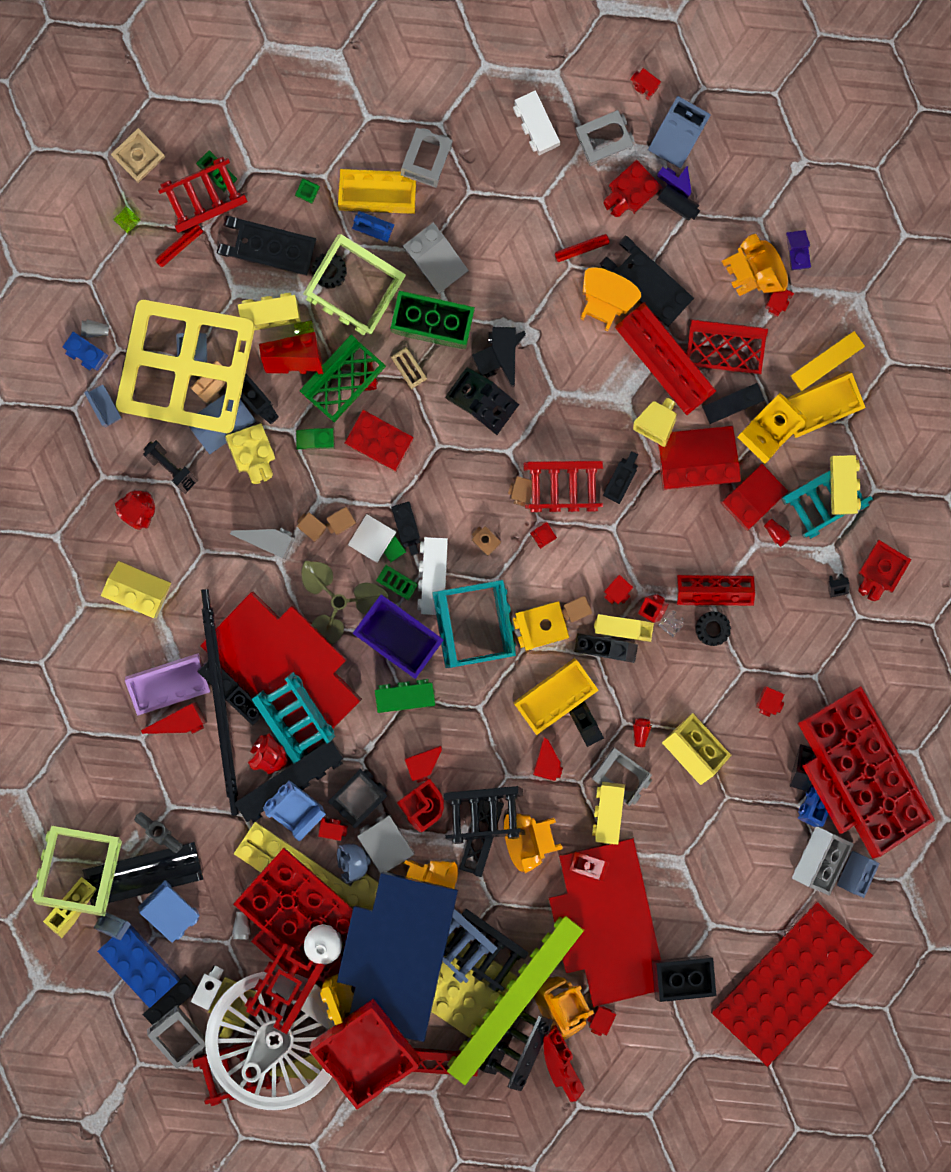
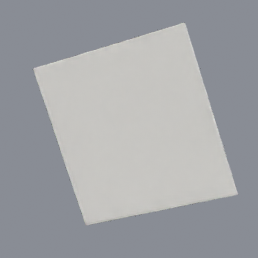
M366 514L348 545L377 563L396 531Z

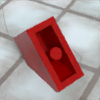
M543 737L533 775L556 781V778L561 777L563 767L560 766L561 762L549 740Z
M441 746L405 758L412 781L417 780V783L428 780L427 776L431 775L442 751Z

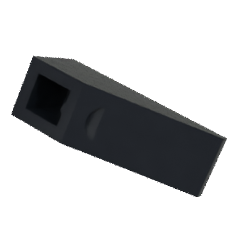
M577 633L574 652L635 663L638 644Z

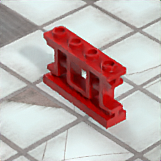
M284 943L283 946L278 945L273 954L277 957L273 963L269 961L264 970L267 973L264 980L259 979L254 988L257 992L254 998L249 997L245 1007H247L246 1012L254 1017L257 1016L260 1009L275 1016L277 1020L273 1027L287 1035L325 965L316 964L310 960L308 965L305 966L290 957L295 948ZM285 950L288 951L284 959L293 963L288 973L278 969L276 974L273 975L272 972ZM313 965L315 968L301 991L299 987L302 981L294 976L299 967L308 972ZM279 975L296 983L288 1001L271 992ZM265 984L269 987L265 993L273 997V1000L268 1008L259 1003L256 1010H254L252 1007ZM292 1000H295L296 1002L283 1025L279 1024L283 1016L275 1012L279 1003L282 1002L289 1006Z

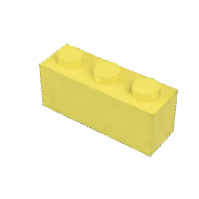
M856 455L830 457L832 515L857 514L861 508L860 498H857V491H860V479H857L860 463L859 460H856Z
M602 782L601 787H597L596 798H600L599 806H595L594 817H598L597 825L593 824L592 836H596L595 842L618 845L625 784Z

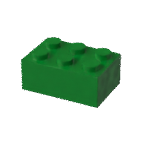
M429 679L417 680V684L410 685V681L399 682L397 687H391V684L378 685L379 689L375 690L377 713L436 705L433 682H429Z

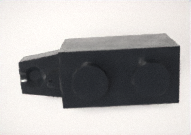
M245 374L241 392L242 399L258 417L261 416L270 425L273 424L279 416L272 407V402L252 379Z

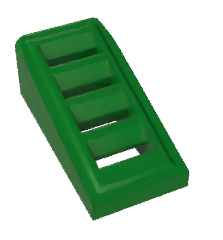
M209 150L197 161L196 165L202 170L205 168L203 165L210 159L214 161L218 158ZM215 169L212 173L209 172L210 179L225 193L228 189L225 183L223 185L220 183L223 180L222 176L218 179L215 178L220 172L219 169ZM227 169L234 184L238 179Z
M385 565L376 580L408 601L419 585L388 565ZM387 572H392L386 582L383 581ZM397 575L398 578L393 586L389 585L393 577ZM400 580H405L399 590L396 589ZM410 583L411 586L406 594L402 593L406 585Z

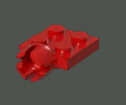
M636 160L609 184L612 193L605 198L604 206L608 211L614 204L616 205L610 213L614 217L621 216L626 210H630L635 214L663 187Z
M878 540L859 571V574L863 576V582L858 592L862 596L868 595L867 599L871 601L879 600L885 590L892 593L912 559Z

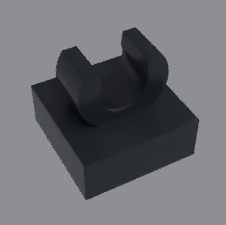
M842 573L839 574L838 580H833L832 575L829 576L828 592L830 598L849 594V580L844 578Z

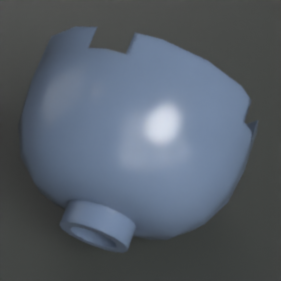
M355 844L340 845V848L337 849L338 867L342 868L344 874H341L343 881L351 883L360 880L366 875L368 865L371 863L369 854H365V851Z

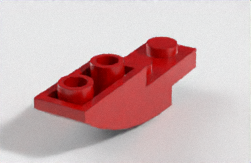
M554 1025L544 1036L545 1062L555 1087L562 1086L570 1102H575L585 1089L570 1063L573 1055L557 1026Z

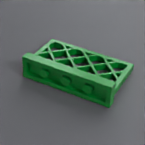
M350 335L322 365L323 374L316 372L299 391L335 423L381 373L386 365L353 335ZM359 348L364 351V359L354 360L355 352ZM367 362H376L379 366L375 371L368 372ZM364 363V372L354 373V364ZM344 364H351V373L341 374V368ZM355 376H364V383L355 386ZM351 377V386L341 387V378ZM332 378H338V387L328 388V382ZM351 390V397L347 400H342V391ZM338 391V400L329 401L328 392ZM325 392L324 402H316L313 399L318 393ZM338 404V411L332 416L329 413V405Z

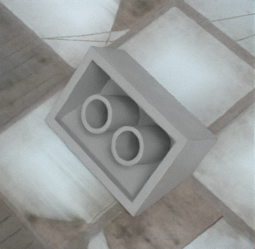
M816 827L811 834L806 849L803 851L798 866L795 868L792 879L830 896L854 843L820 827Z

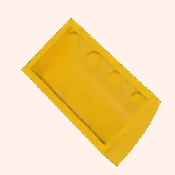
M340 169L339 211L415 214V180L401 176L399 171Z
M849 371L787 398L808 419L793 434L795 438L866 408L854 376Z
M574 658L513 703L534 733L538 735L599 690L577 659Z

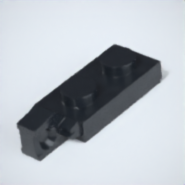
M631 451L627 460L622 458L602 496L618 504L621 503L637 471L638 465L634 464L639 454Z
M410 502L391 506L401 543H403L404 548L409 546L411 556L419 554L416 544L420 543V536Z

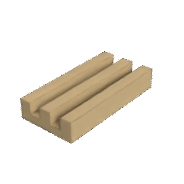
M407 347L391 356L392 361L411 390L427 380ZM402 354H407L422 377L421 379L417 378ZM397 357H400L415 381L413 384L397 361Z

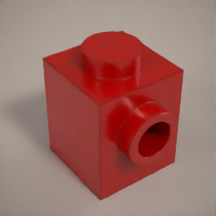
M618 575L603 591L606 594L604 598L612 605L614 602L617 605L620 602L624 604L630 597L628 593L634 587L622 576Z
M658 594L647 596L638 614L653 623L661 621L669 603L665 602V598Z
M765 686L756 708H759V713L765 716L776 715L777 712H781L784 706L782 700L785 694Z
M600 1005L596 1007L595 1011H593L594 1014L589 1016L587 1021L592 1033L598 1036H602V1034L607 1036L617 1014L615 1011Z

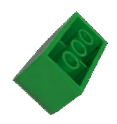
M399 291L390 329L392 333L453 348L466 349L475 307Z

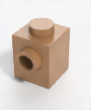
M517 476L515 484L511 483L508 494L512 495L511 500H514L513 504L524 507L525 504L530 503L532 480Z
M479 526L472 533L474 537L472 541L487 556L501 544V541L486 526L483 529Z

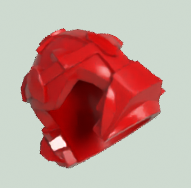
M134 490L115 503L116 514L128 525L137 530L149 528L156 509L152 495L149 492Z
M270 733L260 735L250 750L252 754L256 752L253 758L248 761L250 768L253 770L262 769L267 774H272L284 768L287 763L284 747Z

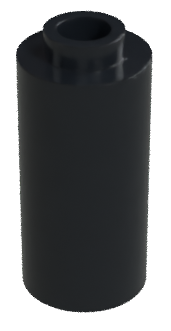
M669 184L666 185L657 199L688 221L691 218L695 220L701 211L698 209L699 204Z

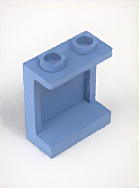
M290 780L285 785H282L278 793L273 798L267 800L263 807L267 817H273L285 826L299 842L326 815L321 804Z
M166 880L138 906L139 913L171 943L179 940L189 926L192 927L197 923L200 916L198 910L192 908L178 895Z

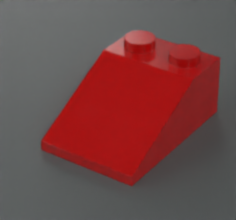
M761 464L721 504L747 531L788 490Z
M197 702L142 729L141 732L142 734L187 733L191 731L194 734L204 729L203 724L207 723Z

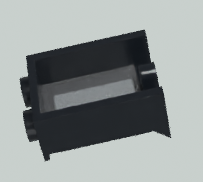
M360 768L328 801L354 828L388 796L385 793L387 789L380 782L376 784L372 780L374 776L367 769L363 771Z

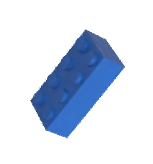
M132 925L129 926L121 940L112 937L97 951L149 1008L181 979Z

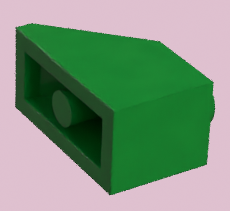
M334 428L296 430V449H335Z

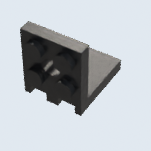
M468 367L465 368L445 396L449 402L472 415L496 435L499 434L519 406L514 399L494 382ZM498 406L497 411L493 413V409Z

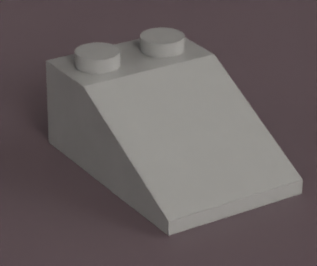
M434 222L403 245L405 252L438 294L469 271Z
M280 528L279 531L276 529L234 530L230 533L283 559L287 558L295 538L291 537L292 533L283 528Z

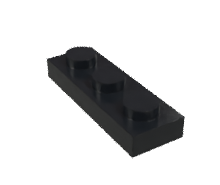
M185 974L142 1015L153 1025L176 1005L179 1007L196 992L198 987Z

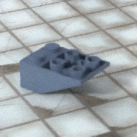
M677 96L648 151L681 169L711 114Z

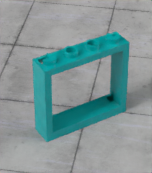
M503 580L432 592L439 635L444 639L441 646L445 668L516 656L515 646L517 644L513 640L512 635L514 626L509 617L511 609L506 599L507 589H505ZM493 588L503 652L457 660L446 596Z

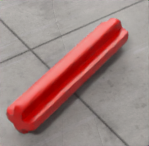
M198 224L190 228L155 259L156 263L160 267H164L203 233L202 228Z
M604 234L555 252V258L557 262H561L608 245L610 243L608 235Z

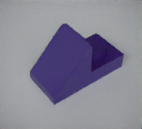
M686 166L679 178L676 177V172L672 169L662 167L657 177L689 198L692 191L688 166Z
M806 230L787 232L791 271L811 268L810 242Z

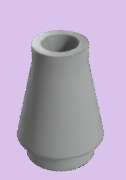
M89 319L82 321L81 336H86V338L108 336L109 324Z
M236 912L232 930L233 939L249 940V935H251L248 917L242 912Z

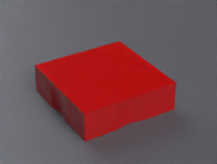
M374 999L347 1016L343 1023L334 1025L311 1041L309 1050L323 1069L335 1079L340 1090L357 1110L377 1097L386 1087L397 1083L419 1068L421 1058Z

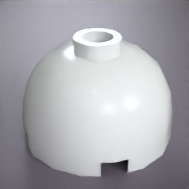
M322 924L315 926L308 932L304 940L305 954L316 964L326 965L332 963L339 957L343 948L341 934L330 925Z

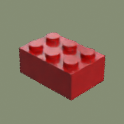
M362 410L345 441V445L396 472L414 437Z

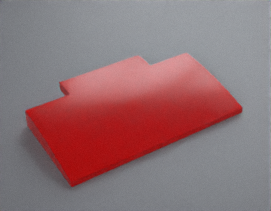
M251 592L216 628L221 667L252 698L263 690L269 695L287 684L285 678L294 672L296 676L300 677L308 695L327 724L331 725L333 729L362 700L335 673L347 659L293 606L279 617L260 597ZM205 640L200 646L207 652ZM290 690L272 701V704L276 710L280 711L298 699L293 691ZM303 706L283 717V721L290 727L307 717L308 714ZM312 722L295 732L293 736L297 742L301 743L319 731ZM323 739L309 746L305 750L308 753H310Z
M861 686L798 723L816 758L803 765L806 774L839 834L855 826L872 859L883 856L935 821Z
M634 838L619 841L618 845L604 844L560 854L559 859L567 893L549 897L554 923L559 917L564 918L567 916L584 929L563 957L565 972L571 973L585 969L593 1007L654 992L652 961L661 960ZM575 852L609 862L604 881L571 871L570 867Z
M283 848L236 899L233 905L261 928L251 942L273 961L277 957L273 954L278 945L283 946L284 943H287L295 948L290 957L307 966L310 959L305 954L304 940L308 932L318 925L332 926L333 929L341 934L343 948L336 960L325 965L316 983L319 980L324 983L325 978L339 973L353 907L288 850ZM286 950L283 952L277 965L285 972H288L293 963L284 959L288 953ZM312 965L308 972L299 967L296 974L309 979L315 967Z

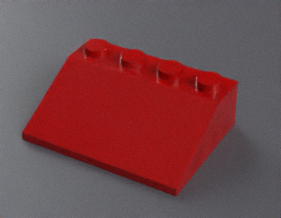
M733 426L671 432L665 447L658 444L662 490L741 482Z

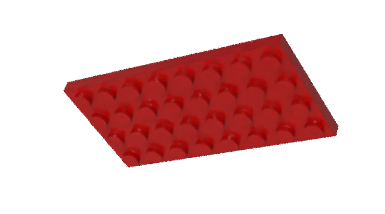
M816 902L711 1013L768 1067L873 955Z

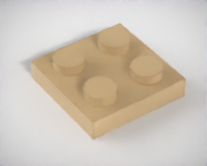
M139 128L111 154L137 183L165 158V155Z

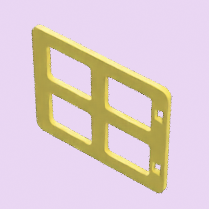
M140 300L136 305L116 400V409L126 414L226 434L232 432L255 330L254 322L247 318ZM154 315L186 322L181 352L178 357L143 350L150 316ZM202 325L238 332L232 365L230 367L195 361L194 355ZM241 341H246L244 353L239 352ZM140 366L175 372L176 376L168 407L133 401V393ZM192 375L227 382L222 413L219 418L184 411L183 407L187 388ZM229 400H234L232 412L227 411Z

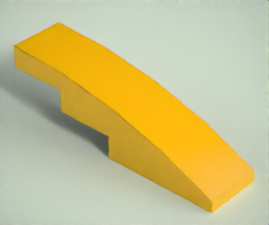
M853 331L793 373L791 378L799 389L803 391L860 351L865 345L855 331Z

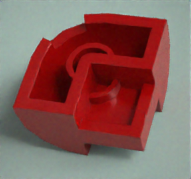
M430 778L397 802L408 817L409 823L419 832L425 831L437 822L444 810L442 794Z

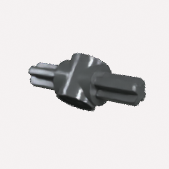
M142 812L136 815L134 821L146 830L145 834L152 838L154 842L159 845L164 844L174 853H178L183 845L171 836V831L157 820L152 821ZM157 829H163L160 836H154V832Z

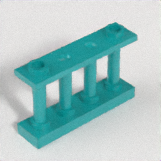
M830 470L781 498L784 505L790 503L791 506H794L806 527L807 532L802 534L803 538L809 536L812 539L820 534V529L844 516L835 515L831 518L816 493L818 491L816 487L823 484L831 494ZM857 491V498H860L861 501L860 510L870 505L869 501L873 498L869 496L864 499L861 492ZM805 493L807 496H810L824 520L823 523L816 527L813 526L800 503L801 499L799 497Z
M293 672L285 678L287 684L269 695L263 690L253 697L252 701L294 764L305 755L304 749L321 739L329 743L335 737L332 726L327 724L303 687L300 677L296 676ZM292 690L298 700L280 711L276 710L272 701ZM303 706L308 716L290 727L287 726L283 721V717ZM313 722L319 732L301 743L297 742L293 734Z

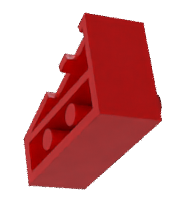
M315 332L259 344L260 357L265 373L289 374V371H300V374H306L307 371H317L318 374H323L320 347Z

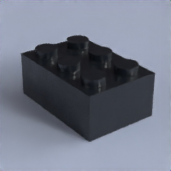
M705 955L652 961L655 1000L666 1002L717 996L713 957Z

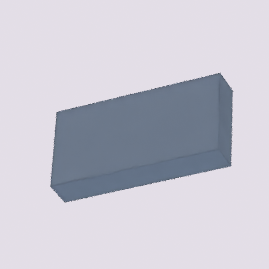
M106 912L105 916H100L93 928L121 940L131 924Z

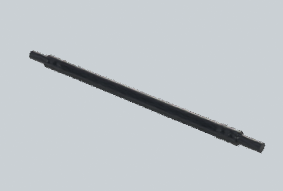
M201 589L203 603L201 610L226 795L229 798L231 815L236 816L239 815V812L234 803L237 801L238 791L214 612L210 604L209 589Z

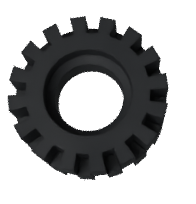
M320 254L319 257H316L315 262H313V276L326 254ZM337 254L330 261L331 264L336 266L337 272L331 278L322 275L318 282L321 287L335 288V286H340L341 282L345 280L347 268L345 262Z
M714 611L703 614L697 620L695 626L698 639L709 646L723 644L731 634L730 621L720 612ZM711 621H715L720 625V633L716 636H710L706 632V626Z

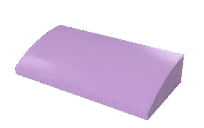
M199 653L125 677V683L137 716L210 692L208 682L197 672L202 666Z

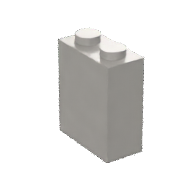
M383 814L375 819L377 823L371 827L367 824L359 829L360 834L357 835L380 873L388 872L415 854L391 814L388 816Z

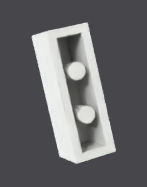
M536 90L516 99L513 110L517 118L521 117L523 121L521 126L525 135L529 134L531 138L529 143L533 152L537 151L538 155H541L560 146L558 136Z

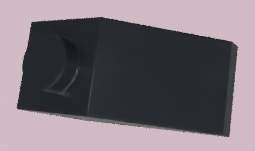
M585 701L569 712L587 747L604 739Z
M800 744L791 773L790 787L809 791L812 783L803 765L816 758L811 747Z

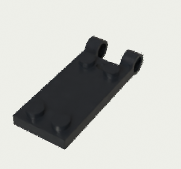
M225 216L223 226L239 230L235 247L218 244L217 254L308 276L316 238ZM246 238L248 239V242L243 243L242 240Z
M625 235L619 241L620 246L630 254L624 263L618 268L611 259L605 257L599 264L603 269L614 272L636 285L641 292L639 301L641 303L645 302L654 315L669 327L692 302L694 297ZM628 264H632L633 268L629 269Z

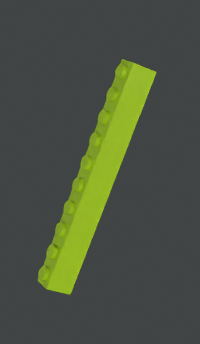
M567 916L564 918L559 917L553 925L556 928L553 933L550 934L548 932L542 939L544 944L540 950L536 947L529 956L532 958L528 965L524 963L519 969L518 973L521 975L517 980L512 979L506 986L508 989L507 993L504 996L500 994L494 1002L497 1006L493 1011L489 1009L482 1018L485 1022L481 1027L477 1025L471 1032L473 1036L469 1042L465 1040L459 1048L461 1053L458 1057L453 1056L448 1062L447 1066H449L447 1072L463 1085L468 1083L584 931L583 928Z

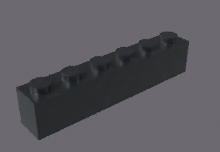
M332 739L329 743H324L234 804L246 822L251 820L254 823L263 817L261 813L264 811L265 803L278 793L282 785H285L290 780L301 790H304L311 785L309 781L313 778L319 780L326 775L325 771L330 767L334 770L342 765L341 760L344 759V756Z

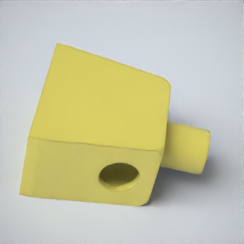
M666 398L662 405L653 401L634 421L633 430L665 447L676 422L677 414L672 411L676 403L669 398Z

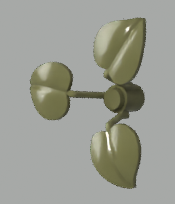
M305 561L302 566L301 577L306 590L312 594H319L324 589L332 597L331 606L334 608L331 618L327 615H320L312 623L332 645L341 638L344 631L343 623L340 620L334 619L338 610L344 609L348 602L356 601L357 610L367 614L381 594L386 598L389 597L388 593L380 586L373 583H361L354 588V596L356 598L346 599L341 594L335 595L326 587L333 581V572L328 565L321 562Z

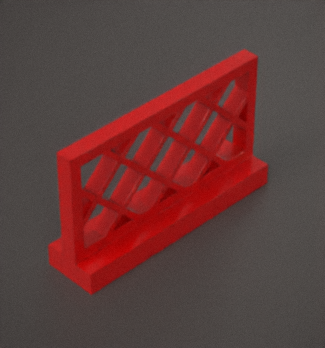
M690 319L687 355L690 357L695 350L701 353L704 358L698 363L694 362L697 367L762 374L768 329ZM694 332H701L706 338L698 346L693 341ZM716 334L721 335L725 340L717 348L710 340ZM734 337H740L744 344L735 350L729 341ZM753 339H761V347L754 352L748 343ZM708 341L714 350L705 356L699 347ZM727 343L734 352L724 358L718 349ZM746 345L752 354L743 361L737 352ZM715 352L722 358V361L717 365L711 364L707 359ZM736 354L741 363L736 367H731L726 360ZM753 356L759 361L758 370L750 369L746 365V362Z

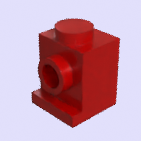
M644 68L640 72L636 71L630 79L635 86L634 89L640 94L645 93V99L648 101L661 84L659 79Z
M787 289L781 292H772L765 307L768 309V313L778 317L781 311L785 312L790 303L787 299H791L794 293Z
M547 522L530 533L540 549L557 539Z
M323 817L318 837L341 841L342 836L346 837L348 826L341 824V820L330 818L329 821H326V817Z

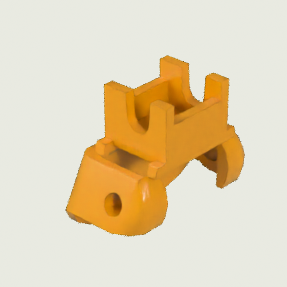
M757 233L745 238L740 245L741 247L738 248V253L722 260L724 267L729 264L731 265L726 269L730 275L734 273L737 280L731 282L734 288L741 286L736 289L739 296L755 288L758 291L762 290L763 293L785 291L788 287V275L780 255L771 243L766 240H760Z
M596 267L588 268L584 273L582 294L585 295V300L588 302L580 319L584 321L586 315H589L606 323L605 331L608 332L615 315L626 314L640 300L641 292L631 281L614 272Z
M516 813L517 829L524 830L525 835H519L518 839H508V836H505V841L510 858L519 871L526 874L542 863V859L545 858L544 854L563 849L561 843L554 844L549 825L556 823L554 817L535 821L529 814ZM509 814L504 819V830L509 829Z
M411 859L405 860L404 864L410 866L406 877L455 888L458 878V865L455 861L433 860L428 864L422 865Z
M551 977L543 983L534 995V999L542 1016L553 1020L550 1029L556 1025L563 1039L566 1040L582 1030L587 1024L586 1019L594 1014V1012L589 1009L580 991L582 989L581 986H573L571 982L568 983L563 977ZM558 987L561 989L568 988L556 996L550 993Z

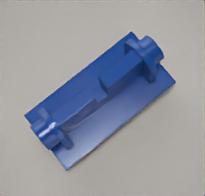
M359 211L355 216L352 229L388 243L394 224Z

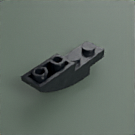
M207 660L197 672L212 685L209 661ZM221 667L225 700L253 726L262 717L261 713L252 701V697Z

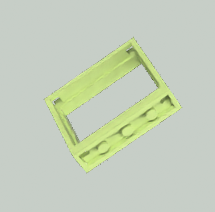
M339 234L303 295L307 296L306 300L316 306L318 303L323 306L322 310L332 316L334 313L339 316L338 320L342 323L354 325L356 327L355 331L362 335H365V333L372 334L406 274L342 234ZM340 245L394 278L367 325H364L313 293Z
M51 826L50 831H47L46 850L44 849L41 855L42 867L37 872L38 884L37 887H34L32 893L34 902L37 905L105 916L122 841L119 837ZM58 834L109 843L95 906L43 897Z

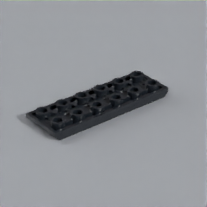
M195 842L183 844L178 853H174L167 848L117 861L108 903L152 893L165 880L171 884V887L203 880ZM105 864L82 870L84 879L96 888L95 893L90 899L92 906L96 904Z

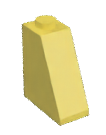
M598 614L594 623L596 634L648 642L652 640L654 623Z

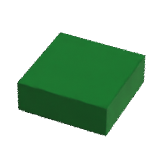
M302 178L295 197L313 204L320 186Z
M396 536L392 538L384 551L390 563L406 553Z

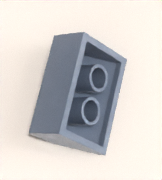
M225 394L197 414L219 418L222 413ZM240 399L232 432L226 434L189 427L210 455L227 443L226 435L249 428L256 423V420ZM229 400L227 411L232 412L234 400Z

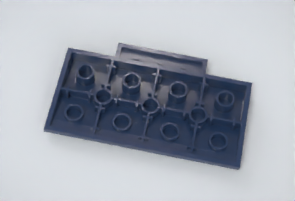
M388 872L381 873L373 910L359 906L353 907L337 979L338 983L355 987L350 1014L374 999L406 1039L425 1041L457 899V889Z

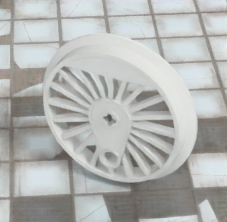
M260 972L235 983L221 996L214 1006L206 1029V1054L216 1080L233 1098L258 1109L283 1110L310 1100L332 1078L323 1068L320 1071L291 1050L295 1048L310 1053V1049L295 1045L293 1042L313 1041L317 1037L294 1038L293 1035L320 1026H324L329 1030L335 1023L333 1020L330 1021L327 1014L328 1005L326 1002L323 1003L320 992L322 989L315 984L301 1008L305 1014L292 1024L287 1035L273 1027L276 1017L272 1015V1021H270L268 1013L264 1010L262 1011L266 1023L257 1014L255 1018L261 1025L260 1027L230 1005L239 996L246 1004L247 998L243 993L254 988L259 979L264 980L267 974ZM295 974L294 977L302 981L299 987L302 991L308 979ZM279 975L272 988V992L275 994L277 992L288 1001L296 983ZM260 993L258 997L259 1002L265 1006L262 994ZM284 1003L280 1015L283 1017L287 1007ZM227 1009L255 1028L257 1032L223 1022L222 1019ZM309 1016L318 1022L291 1031V1029ZM221 1025L255 1037L218 1039L219 1027ZM278 1035L277 1040L279 1043L270 1045L271 1040L269 1037ZM252 1042L251 1046L222 1056L219 1055L218 1043ZM249 1051L246 1059L228 1072L225 1070L221 1060ZM288 1053L318 1074L310 1084H308L288 1057ZM283 1058L286 1059L305 1086L293 1093L282 1060ZM278 1062L289 1095L276 1097V1064ZM242 1067L241 1074L243 1080L238 1085L230 1075ZM248 1067L256 1068L257 1074L255 1077L249 1078L246 1076V1069ZM272 1068V1097L259 1096L265 1073ZM259 1079L254 1094L243 1089L246 1082H255Z

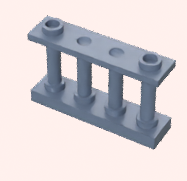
M454 909L449 935L456 927L459 928L460 925L466 929V932L464 933L465 936L447 956L443 957V962L455 972L452 975L460 983L463 981L467 983L469 980L465 975L485 953L488 954L490 951L493 954L497 947ZM477 939L481 943L478 946L480 948L460 970H457L451 962L471 940Z

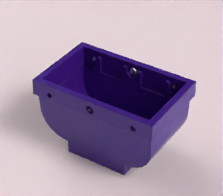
M382 594L352 633L414 679L417 678L444 641V639Z

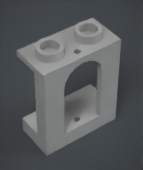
M618 110L576 127L575 133L589 166L595 165L597 161L625 149H632L633 142H635L631 131L627 132L624 114L620 115ZM609 124H618L623 137L615 143L594 151L587 134Z
M416 128L401 168V176L437 188L442 169L452 148L453 140L445 135L433 134L425 128ZM422 141L440 146L431 171L413 165Z
M613 747L592 776V779L602 785V782L614 783L604 775L616 760L633 772L639 779V785L634 791H624L623 801L629 806L632 803L635 805L641 797L639 793L642 788L646 789L652 782L650 778L652 774Z

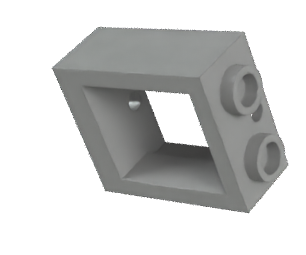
M178 1005L147 1029V1036L176 1069L180 1066H186L191 1061V1057L195 1054L199 1055L206 1049L205 1036ZM177 1020L198 1041L178 1059L158 1037Z

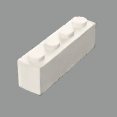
M424 537V541L420 542V553H424V558L419 563V572H423V580H419L418 591H422V599H418L417 610H421V614L436 615L432 592L445 590L448 538Z

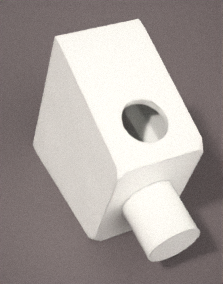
M213 965L209 975L204 974L191 1002L209 1010L222 984L219 979L224 970ZM210 981L213 982L214 986L212 990H207V983Z

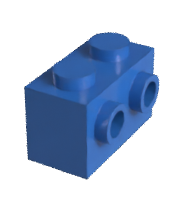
M72 332L63 345V348L67 350L65 354L73 360L76 357L82 360L81 365L89 371L92 368L98 371L108 357L107 354L75 332Z
M811 785L809 791L806 792L805 802L799 808L800 814L798 819L813 827H823L828 812L814 786Z

